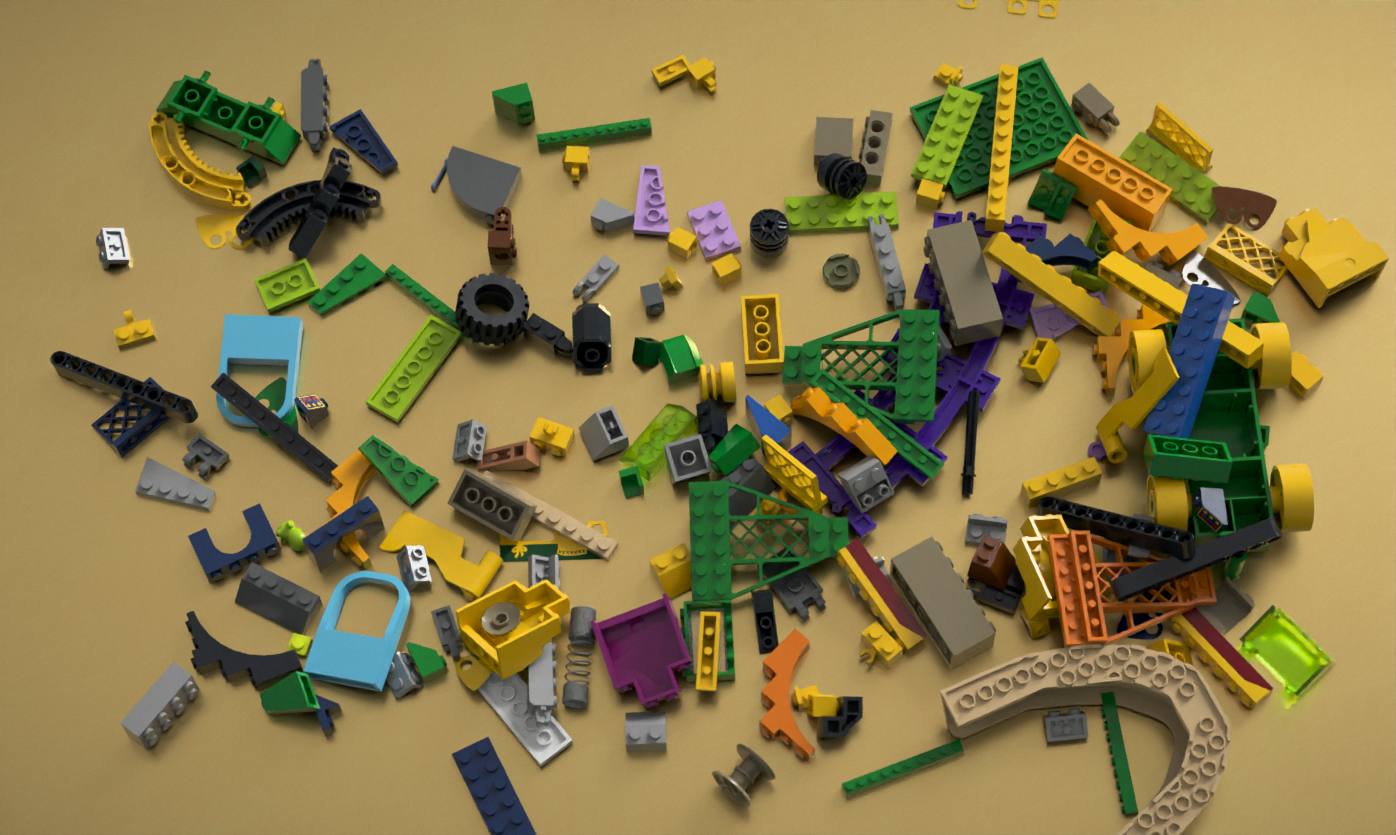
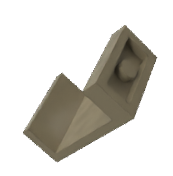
M816 118L814 164L820 165L823 159L832 153H839L851 159L852 118Z
M1228 576L1224 579L1223 584L1215 590L1217 598L1215 605H1195V608L1223 636L1247 617L1255 606L1251 596L1244 594L1240 590L1238 583L1231 580Z

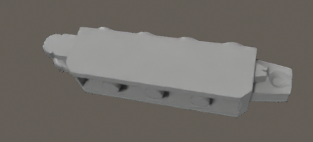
M879 214L880 225H875L873 217L869 216L867 217L870 229L869 237L885 299L889 302L893 301L897 311L904 307L902 299L906 298V287L889 224L886 223L884 214Z
M552 638L551 642L543 645V655L527 666V710L531 715H535L537 726H549L553 708H557V696H553V690H556L557 680L553 678V673H556V661H552V656H555L556 646L552 644Z

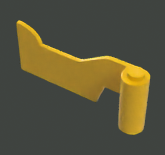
M1164 347L1155 360L1154 372L1132 397L1114 404L1096 426L1104 450L1111 463H1120L1127 457V451L1118 432L1120 427L1125 423L1128 427L1135 430L1180 378L1167 349Z
M406 510L402 512L379 547L383 551L397 552L405 546H424L426 557L436 562L446 581L461 588L464 593L463 596L470 601L481 597L503 563V559L492 551H486L478 565L461 558L465 543L464 538Z

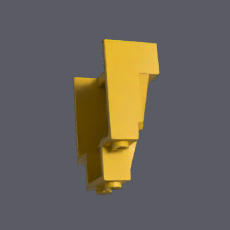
M1316 207L1311 210H1304L1295 218H1288L1284 222V227L1281 231L1288 243L1282 247L1279 257L1318 308L1322 307L1326 297L1371 274L1376 279L1379 278L1389 259L1376 241L1372 243L1365 241L1354 225L1349 223L1345 217L1338 220L1333 219L1328 223Z
M1033 515L1028 517L1020 527L1024 537L1020 538L1013 548L1017 558L1015 562L1026 585V595L1021 601L1030 620L1060 618L1047 537L1049 534H1069V531L1061 515ZM1093 549L1095 563H1100ZM1101 573L1100 577L1109 583L1105 573ZM1099 584L1100 592L1104 589V587ZM1106 590L1102 595L1109 599L1112 594Z
M547 579L528 589L515 580L455 610L462 643L504 680L523 670L542 656L543 645L551 642L552 637L561 633L560 618L570 614V599ZM498 603L514 604L521 614L519 625L506 635L494 636L488 634L482 626V617L486 610Z

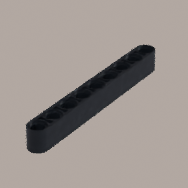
M57 351L51 355L50 361L59 375L184 423H193L198 418L196 408L192 401L64 351Z
M1050 496L1041 498L1038 502L1041 516L1049 514L1061 515L1069 529L1090 531L1092 535L1180 558H1191L1196 554L1193 534L1188 531Z
M1273 517L1196 546V554L1191 558L1168 557L1119 576L1110 581V586L1117 601H1124L1275 542L1282 537V534Z

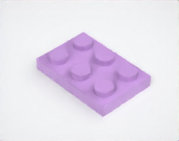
M722 200L687 211V216L706 261L741 250V245Z

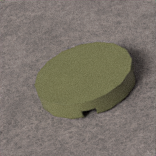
M835 254L830 256L824 263L823 278L833 288H850L857 283L860 277V266L857 260L849 257L847 254Z

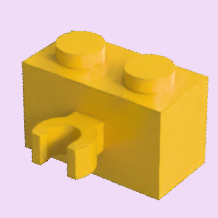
M1036 337L1031 348L1022 351L1025 358H1018V361L1029 381L1045 383L1061 352L1053 339Z
M538 417L529 438L530 443L540 450H548L556 456H567L575 434L573 428Z
M877 621L861 633V642L867 649H863L859 657L862 658L865 655H869L870 659L866 661L868 666L874 662L876 657L886 669H889L902 658V647Z

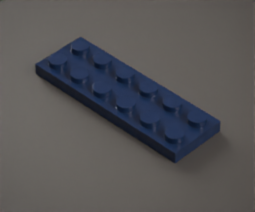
M489 737L452 753V757L490 835H537Z

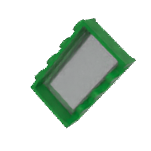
M731 599L683 601L684 608H680V620H684L685 627H681V632L692 664L688 665L689 668L683 670V677L687 676V683L696 682L700 612H721L717 681H735Z

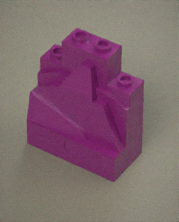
M666 593L662 595V599L598 623L595 620L591 621L614 689L623 693L631 690L632 686L635 685L641 705L648 708L659 705L658 701L664 699L671 701L678 698L677 694L682 692L674 670L677 669L678 672L689 668V664H692L673 603Z

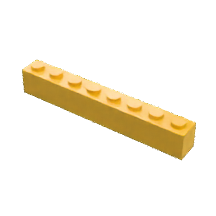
M1004 232L993 234L983 249L982 254L1096 335L1111 336L1121 320L1116 315L1117 312L1115 310L1106 308L1098 298L1086 294L1087 291L1084 288L1075 286L1071 283L1070 278L1064 275L1061 276L1053 266L1041 262L1039 256L1027 252L1025 246L1013 242L1008 234Z

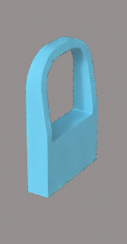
M225 314L218 377L223 372L229 377L231 364L288 366L285 401L281 409L275 413L283 421L290 415L295 403L303 331L301 318ZM216 393L217 406L228 422L241 427H259L248 417L232 414L226 407V399Z
M360 571L345 577L339 582L320 621L303 670L310 679L382 692L411 604L409 591L401 580L389 574ZM361 583H378L390 585L398 589L399 600L383 638L334 630L347 594L352 588Z

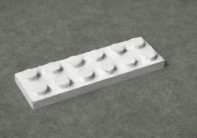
M493 671L483 685L477 689L541 767L573 743L570 736L553 716H550L549 726L536 725L535 715H531L527 710V685L517 673L503 680Z

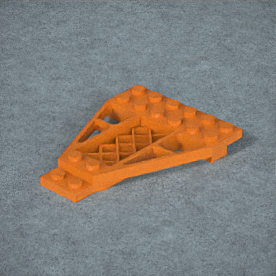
M1070 531L1069 534H1049L1047 537L1065 648L1083 644L1109 645L1189 611L1195 605H1215L1217 602L1211 567L1170 582V586L1165 584L1161 586L1162 588L1158 592L1155 589L1148 591L1154 596L1150 601L1140 594L1131 601L1127 599L1121 601L1122 603H1114L1117 599L1110 586V582L1107 583L1100 577L1101 573H1106L1113 580L1119 577L1120 573L1127 574L1163 559L1149 554L1148 558H1137L1145 562L1123 563L1122 554L1128 555L1129 547L1092 535L1090 531ZM1092 543L1115 551L1117 563H1095ZM1099 584L1104 587V589L1101 592L1099 589ZM1163 589L1172 595L1170 600H1167L1160 594ZM1106 590L1115 596L1112 602L1102 595ZM1156 598L1160 601L1157 603H1152ZM1136 599H1138V600H1140L1142 603H1133V602H1134ZM1132 613H1165L1138 626H1134ZM1104 614H1125L1128 630L1108 638Z

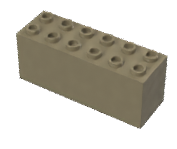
M972 220L928 229L927 237L924 238L925 246L923 250L925 257H929L930 263H928L930 273L934 274L935 277L933 279L935 290H939L940 293L938 296L940 306H944L945 309L943 313L944 320L950 325V339H954L955 345L959 346L999 337L1001 335L1003 317Z
M930 537L891 558L890 575L953 670L992 648L996 628L991 621L988 622L985 618L983 608L980 605L977 606L972 591L970 589L967 590L964 586L962 576L954 571V565L949 557L946 558L943 554L941 544L938 541L935 542L933 537Z

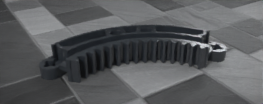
M321 180L299 183L265 198L251 209L237 225L236 234L238 238L242 241H248L253 237V239L260 242L261 246L270 247L269 241H275L274 235L279 237V231L285 232L286 226L291 228V223L298 225V220L302 221ZM345 181L340 189L339 199L329 215L331 218L334 214H337V218L343 215L344 219L350 216L351 221L357 219L359 224L366 219L365 214L369 208H377L381 204V195L377 190L366 185ZM374 196L376 197V200L373 199L372 201H370V199H369V197H370V198H374ZM246 229L248 230V233L244 232V233L242 234V232H241L242 230H243V231H245Z

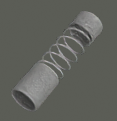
M575 606L571 609L568 638L572 643L567 646L570 653L566 657L570 662L565 666L569 672L564 676L568 682L563 685L562 703L572 708H583L588 705L589 687L586 685L590 683L585 680L570 681L566 677L569 673L580 676L590 675L588 671H571L567 667L570 663L580 666L591 665L589 661H571L568 658L572 653L579 656L592 655L589 651H572L569 648L571 644L584 647L593 645L595 632L591 621L596 620L597 612L594 608L588 606ZM577 652H585L589 654H579ZM576 662H585L589 664H580ZM576 672H585L589 674H580Z

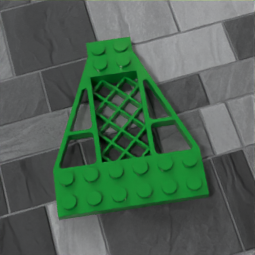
M900 309L803 343V346H785L782 383L783 385H803L813 388L810 386V382L823 368L824 360L829 365L824 370L828 373L833 369L837 374L835 379L839 380L841 378L843 381L839 382L849 390H865V402L868 405L870 390L896 391L894 414L871 406L885 418L894 421L896 424L934 422L940 311ZM900 317L899 340L897 342L873 341V328L875 325ZM869 328V339L867 341H833ZM836 349L846 351L841 355ZM856 350H866V351L863 352V353L860 355ZM875 350L885 351L881 355H879ZM834 351L839 357L830 363L825 357ZM853 351L858 358L850 364L845 357ZM872 352L877 358L869 364L864 357ZM891 352L896 359L888 365L883 358ZM843 360L847 367L840 373L835 366ZM862 361L867 367L859 373L854 366ZM881 361L886 368L878 374L873 367ZM896 364H897V373L892 369V367L895 366ZM852 370L857 376L848 381L844 375ZM871 370L876 376L870 382H867L862 376ZM890 370L895 377L886 382L882 376Z
M730 481L689 482L692 601L731 599L732 601L737 597L829 558H837V552L849 544L848 517L828 518L827 516ZM731 487L757 496V514L731 516L729 514L728 489ZM760 498L798 511V514L762 515L760 513ZM784 520H795L790 527L782 522ZM801 520H808V526ZM756 521L750 529L742 523ZM762 521L775 522L770 528H768ZM729 522H736L731 528L729 527ZM778 522L786 529L780 537L771 531ZM797 522L806 528L800 537L791 530ZM758 523L767 530L760 538L751 531ZM738 524L747 530L740 539L732 532ZM788 532L797 539L790 547L781 540ZM807 532L809 535V546L801 539ZM749 533L757 540L751 548L742 542ZM768 533L777 539L770 548L762 541ZM730 534L737 540L731 549ZM798 541L807 548L800 557L792 550ZM759 542L767 549L761 558L752 551ZM778 542L787 548L781 557L772 550ZM739 543L748 550L741 558L733 552ZM789 551L795 556L783 558ZM809 551V557H803ZM770 552V553H772L776 558H764V557ZM730 553H731L736 559H731V558H730ZM749 553H751V554H752L755 558H757V559H744V558H745ZM800 563L795 568L765 581L762 580L763 564ZM757 564L759 566V583L735 594L732 593L731 566Z

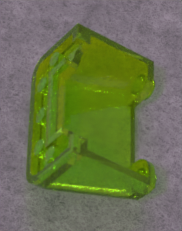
M1272 605L1239 639L1243 643L1241 646L1249 654L1251 652L1257 654L1285 681L1284 683L1287 685L1285 689L1292 696L1295 694L1300 696L1336 663L1307 632L1276 605Z

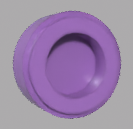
M1096 441L1089 445L1087 451L1089 458L1095 457L1097 462L1103 461L1106 458L1107 454L1102 442Z

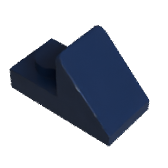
M316 695L320 710L316 711L324 735L327 737L333 734L331 727H334L331 715L340 712L341 707L336 702Z

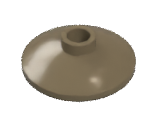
M511 603L495 604L484 613L482 626L490 635H506L519 625L521 620L520 611Z

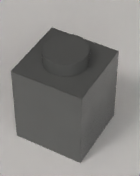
M659 283L640 287L646 315L658 314L665 310Z

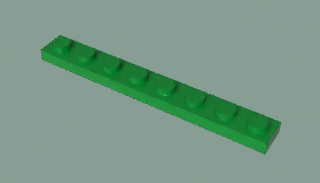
M821 369L810 382V386L813 388L820 387L833 403L843 402L858 419L868 418L897 450V454L931 481L943 468L944 463L824 369Z

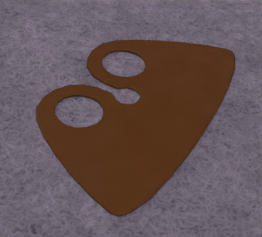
M1222 186L1212 188L1216 206L1223 219L1229 224H1238L1242 220L1241 208L1245 207L1247 209L1245 222L1251 228L1259 229L1268 221L1277 204V200L1273 197L1251 190ZM1234 209L1238 213V218L1230 220L1227 216L1228 210ZM1252 213L1257 214L1260 218L1259 223L1256 225L1249 221V216Z

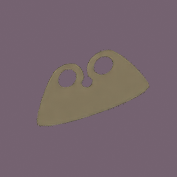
M1192 251L1182 271V277L1189 285H1192V283L1201 285L1205 280L1209 283L1207 287L1228 291L1235 297L1234 304L1240 303L1241 300L1238 294L1221 273L1202 255ZM1195 273L1198 276V281H1189L1187 274Z

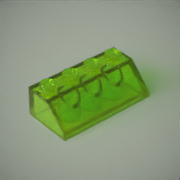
M667 403L621 456L620 461L628 467L637 466L640 475L650 482L666 463L664 444L688 438L697 427V416L681 405Z

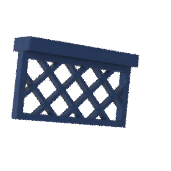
M151 377L144 381L145 383H148L150 385L152 384L153 386L163 389ZM122 399L91 426L123 457L170 417L153 410L141 416L142 409L148 408L140 405H130L129 401ZM138 409L137 416H128L129 410ZM119 410H125L124 417H115V413ZM127 421H136L132 427L126 428ZM104 422H110L109 429H100L99 426ZM114 422H123L122 428L113 429ZM112 433H121V436L115 441L112 440Z

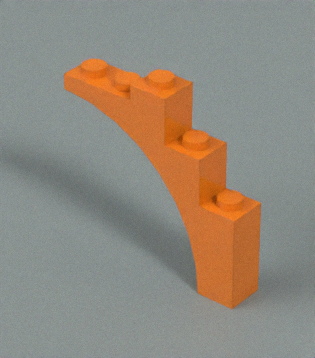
M795 628L763 660V672L769 678L773 677V679L761 690V701L768 708H772L759 721L760 732L767 738L771 737L775 740L780 735V739L786 745L790 744L795 748L798 756L810 761L815 756V748L804 738L796 725L789 700L793 673L801 658L810 648V641Z

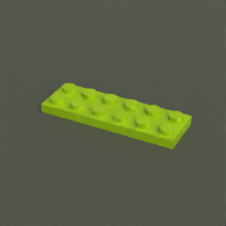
M948 85L912 170V178L921 181L923 178L943 184V188L946 189L984 95Z
M1140 131L1119 156L1121 160L1172 188L1170 198L1207 224L1218 211L1213 198L1212 188L1219 187L1220 185Z
M896 191L860 193L857 197L850 200L843 199L837 195L785 197V213L789 223V233L869 229L867 217L872 216L874 224L880 225L879 214H884L889 228L899 227Z
M430 314L365 401L366 405L398 423L462 337V332Z

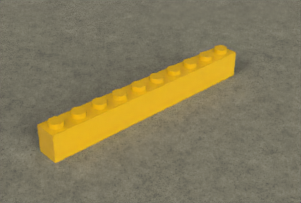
M1000 64L984 231L1003 232L1018 77V66Z
M1112 251L1098 262L1099 277L1176 325L1179 324L1188 297L1186 294L1116 251ZM1228 320L1218 351L1248 369L1263 356L1264 342Z

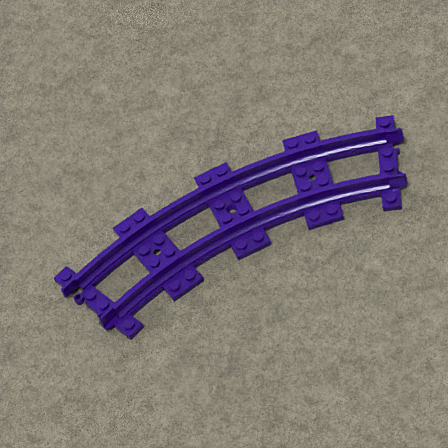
M958 211L956 214L934 212L933 228L962 222L963 212ZM968 213L967 221L972 220L977 237L991 238L993 234L998 233L984 231L986 217L976 220V213ZM1020 215L1012 216L1011 224L1004 222L1003 232L1008 234L1015 243L1025 246L1026 242H1033L1040 235L1046 239V223L1023 221L1024 219ZM925 263L914 299L931 303L928 310L940 311L939 325L942 328L945 322L943 314L945 309L939 303L938 296L940 293L934 287V274L930 273L929 266ZM1001 268L998 284L991 282L1003 317L1001 333L1004 325L1024 330L1034 294L1016 289L1018 281L1005 269ZM899 328L895 333L894 337L892 338L891 342H897L899 340ZM1000 336L976 341L967 361L950 353H947L942 361H937V368L943 367L944 370L942 372L937 370L936 389L945 393L946 396L934 411V422H926L920 431L916 433L905 424H896L894 421H889L942 463H945L948 457L935 448L934 445L953 422L964 404L968 405L969 391H979L978 410L983 412L1000 383L1001 378L985 371ZM890 352L883 359L889 365L896 357ZM896 364V365L893 366L892 368H894V369H895L894 371L897 373V364ZM892 373L886 382L892 380L895 375ZM855 390L854 394L865 401V393L861 390ZM879 390L873 399L869 397V405L889 413L895 404L896 391ZM838 434L816 454L804 441L788 451L790 455L817 476L820 491L827 496L830 504H834L832 506V513L834 515H840L842 508L846 507L848 515L844 518L848 517V525L861 539L877 528L875 522L866 513L867 511L864 513L859 511L845 492L841 483L829 471L856 447L841 434ZM897 453L884 468L892 488L896 487L906 476H909L922 487L929 481L928 477Z

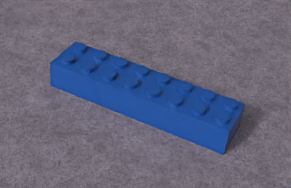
M1192 283L1169 351L1170 358L1180 378L1149 412L1143 429L1145 433L1189 439L1235 301V297L1228 291Z

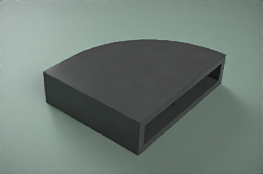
M452 146L447 160V175L455 200L469 214L484 220L488 224H494L495 211L500 207H509L522 178L521 168Z

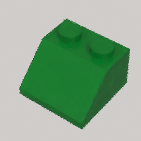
M528 83L492 91L496 114L516 124L535 120L533 100Z

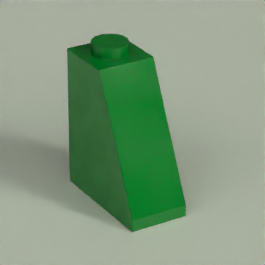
M735 424L709 455L708 458L712 462L710 465L717 474L720 472L727 476L757 451L761 445L750 431Z
M296 671L259 694L262 700L261 705L265 712L285 714L320 710L311 681L306 673Z

